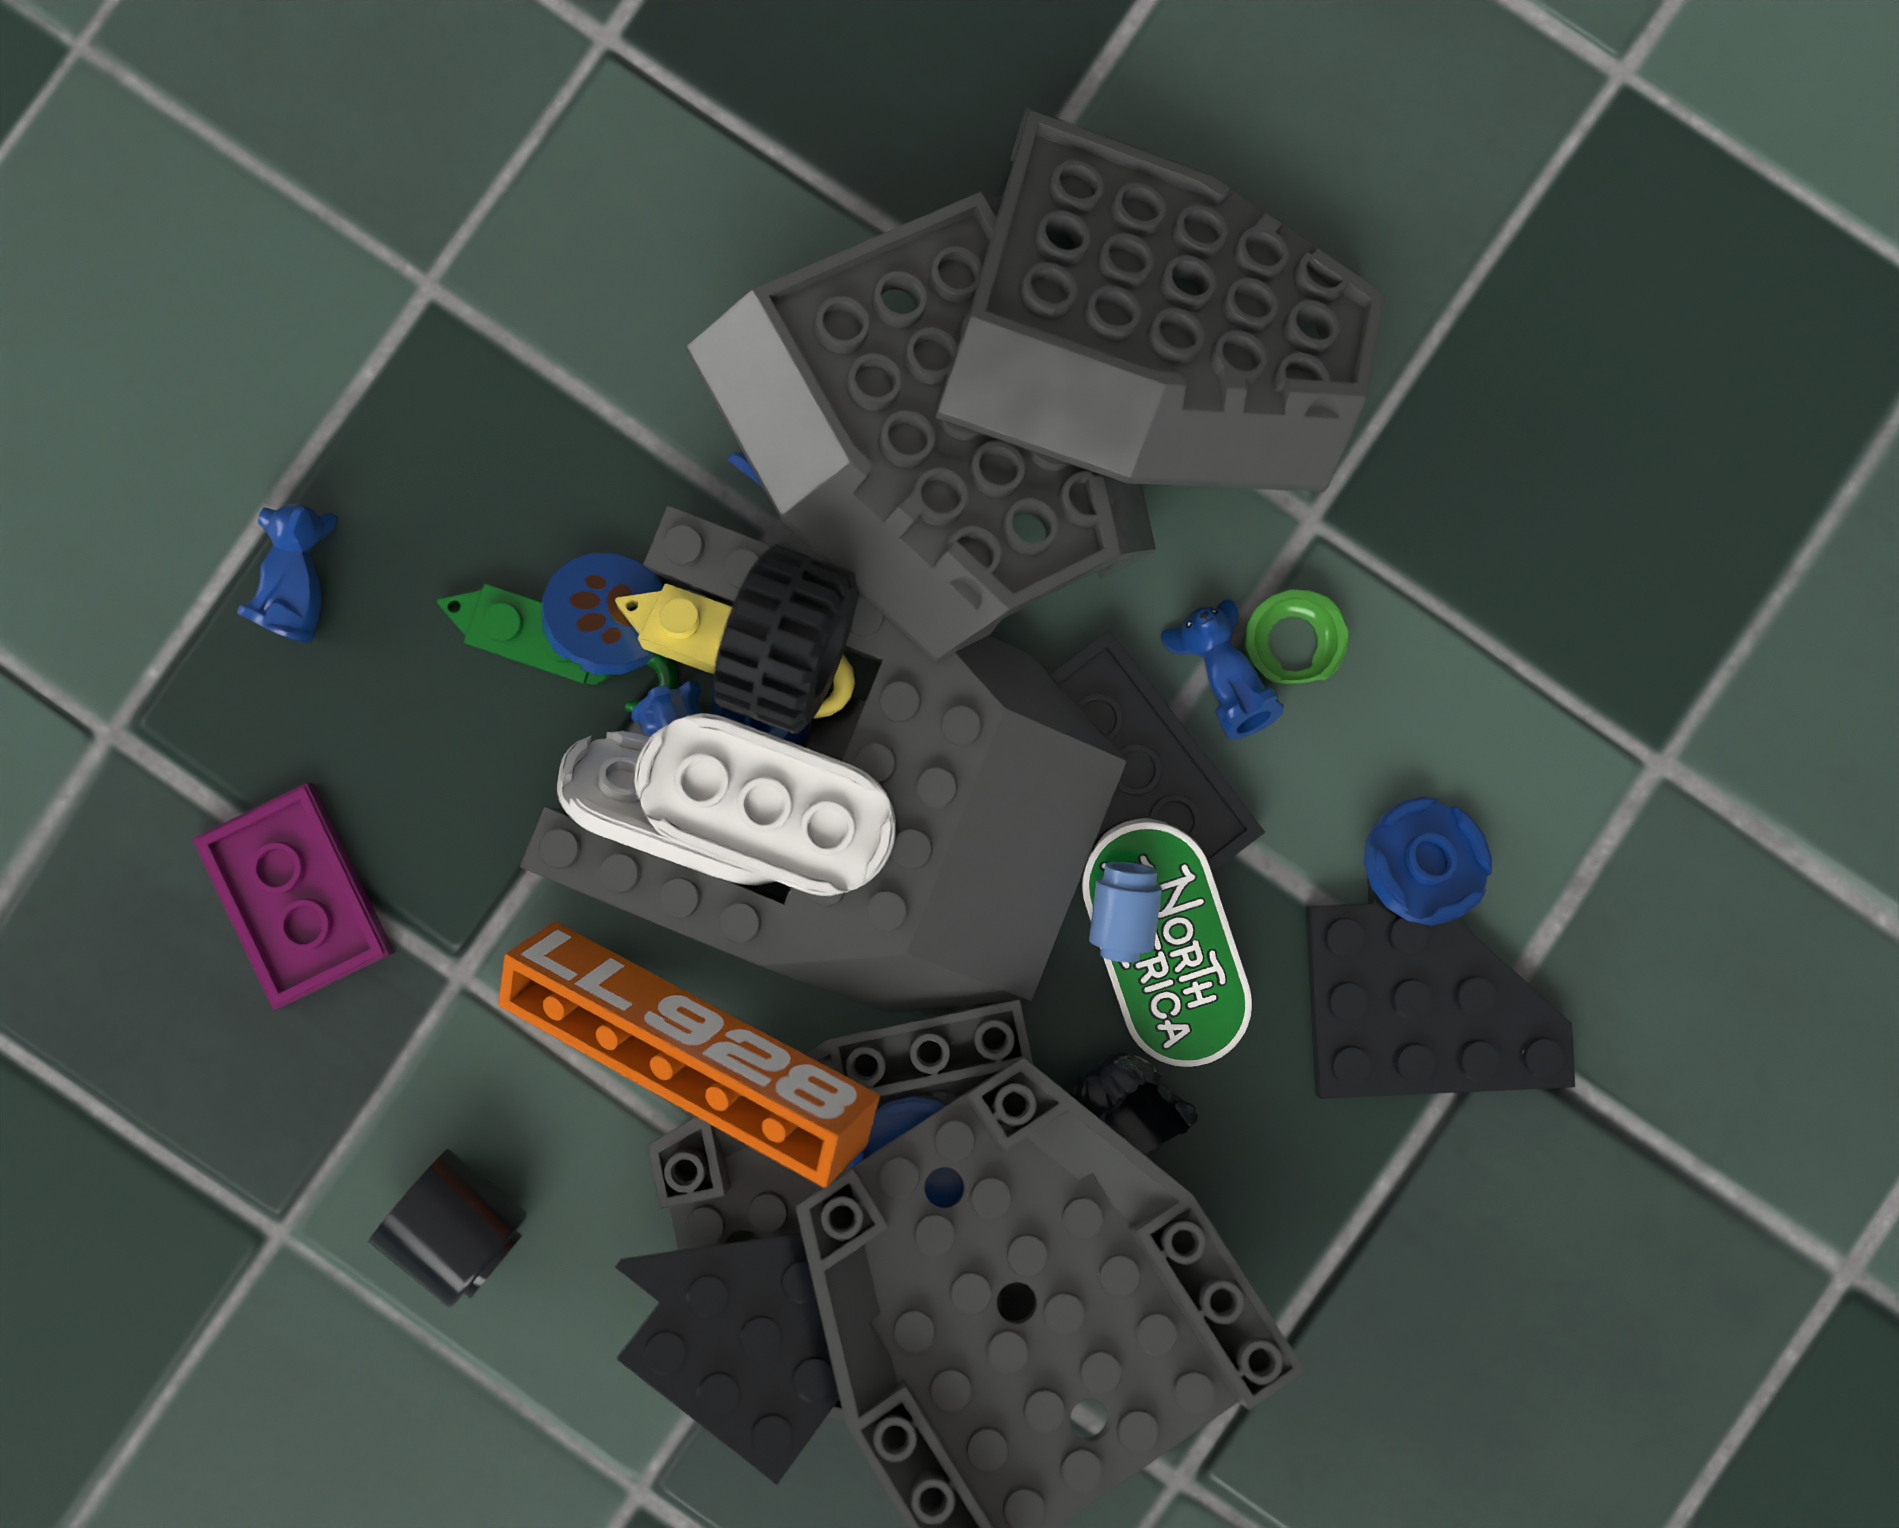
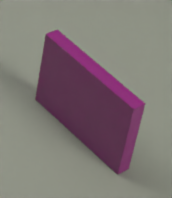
M305 783L192 838L273 1010L281 1009L395 953L314 783Z

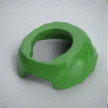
M1290 589L1270 596L1255 608L1246 623L1244 648L1254 668L1266 680L1274 684H1301L1317 680H1327L1338 670L1347 653L1350 631L1342 612L1329 597L1310 590ZM1287 617H1298L1307 621L1314 629L1317 637L1316 649L1311 658V666L1301 671L1283 670L1280 662L1271 653L1269 647V633L1273 625Z

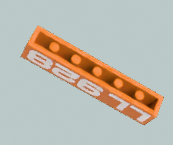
M553 921L505 953L498 1006L826 1189L867 1147L880 1094L556 921Z

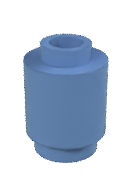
M1108 862L1105 864L1104 876L1097 878L1089 935V942L1101 948L1100 955L1103 958L1131 963L1139 961L1140 953H1149L1154 950L1162 887L1156 884L1158 871L1155 868L1131 862Z

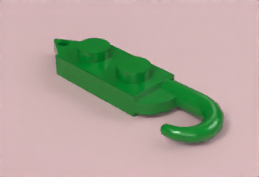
M485 583L480 591L437 600V604L466 636L464 643L585 685H598L608 680L611 676L596 675L580 669L581 664L573 662L567 656L566 660H564L552 649L542 630L541 602ZM459 602L460 610L454 613L452 606ZM655 653V656L646 665L656 671L659 678L658 687L667 685L669 690L676 689L679 674L675 660ZM630 700L625 704V709L632 713L633 708L641 701Z

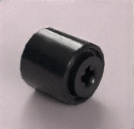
M448 1148L431 1164L395 1205L368 1242L444 1305L453 1307L463 1294L471 1298L519 1241L522 1234L517 1229L527 1218V1212Z

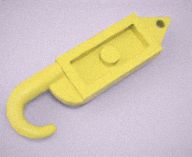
M666 583L661 591L617 597L615 599L619 610L639 634L638 640L642 649L714 675L717 653L732 608L731 606ZM634 606H637V607H638V608H637L636 610H634V611H629L630 608H632V607H634ZM842 655L833 679V691L823 701L814 719L833 715L840 711L851 699L855 678L853 668L844 655Z

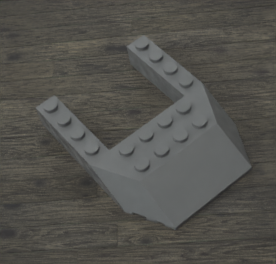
M667 505L643 566L660 578L733 606L749 570L771 545ZM857 590L855 614L844 650L878 663L880 668L842 762L862 769L882 786L892 804L896 822V835L892 852L884 867L874 878L855 890L831 896L810 894L791 887L787 898L783 899L754 886L731 883L597 835L577 824L564 809L544 807L520 865V868L743 960L887 1012L997 1004L1020 999V1002L1032 1001L1127 760L1031 654L988 635L934 662Z

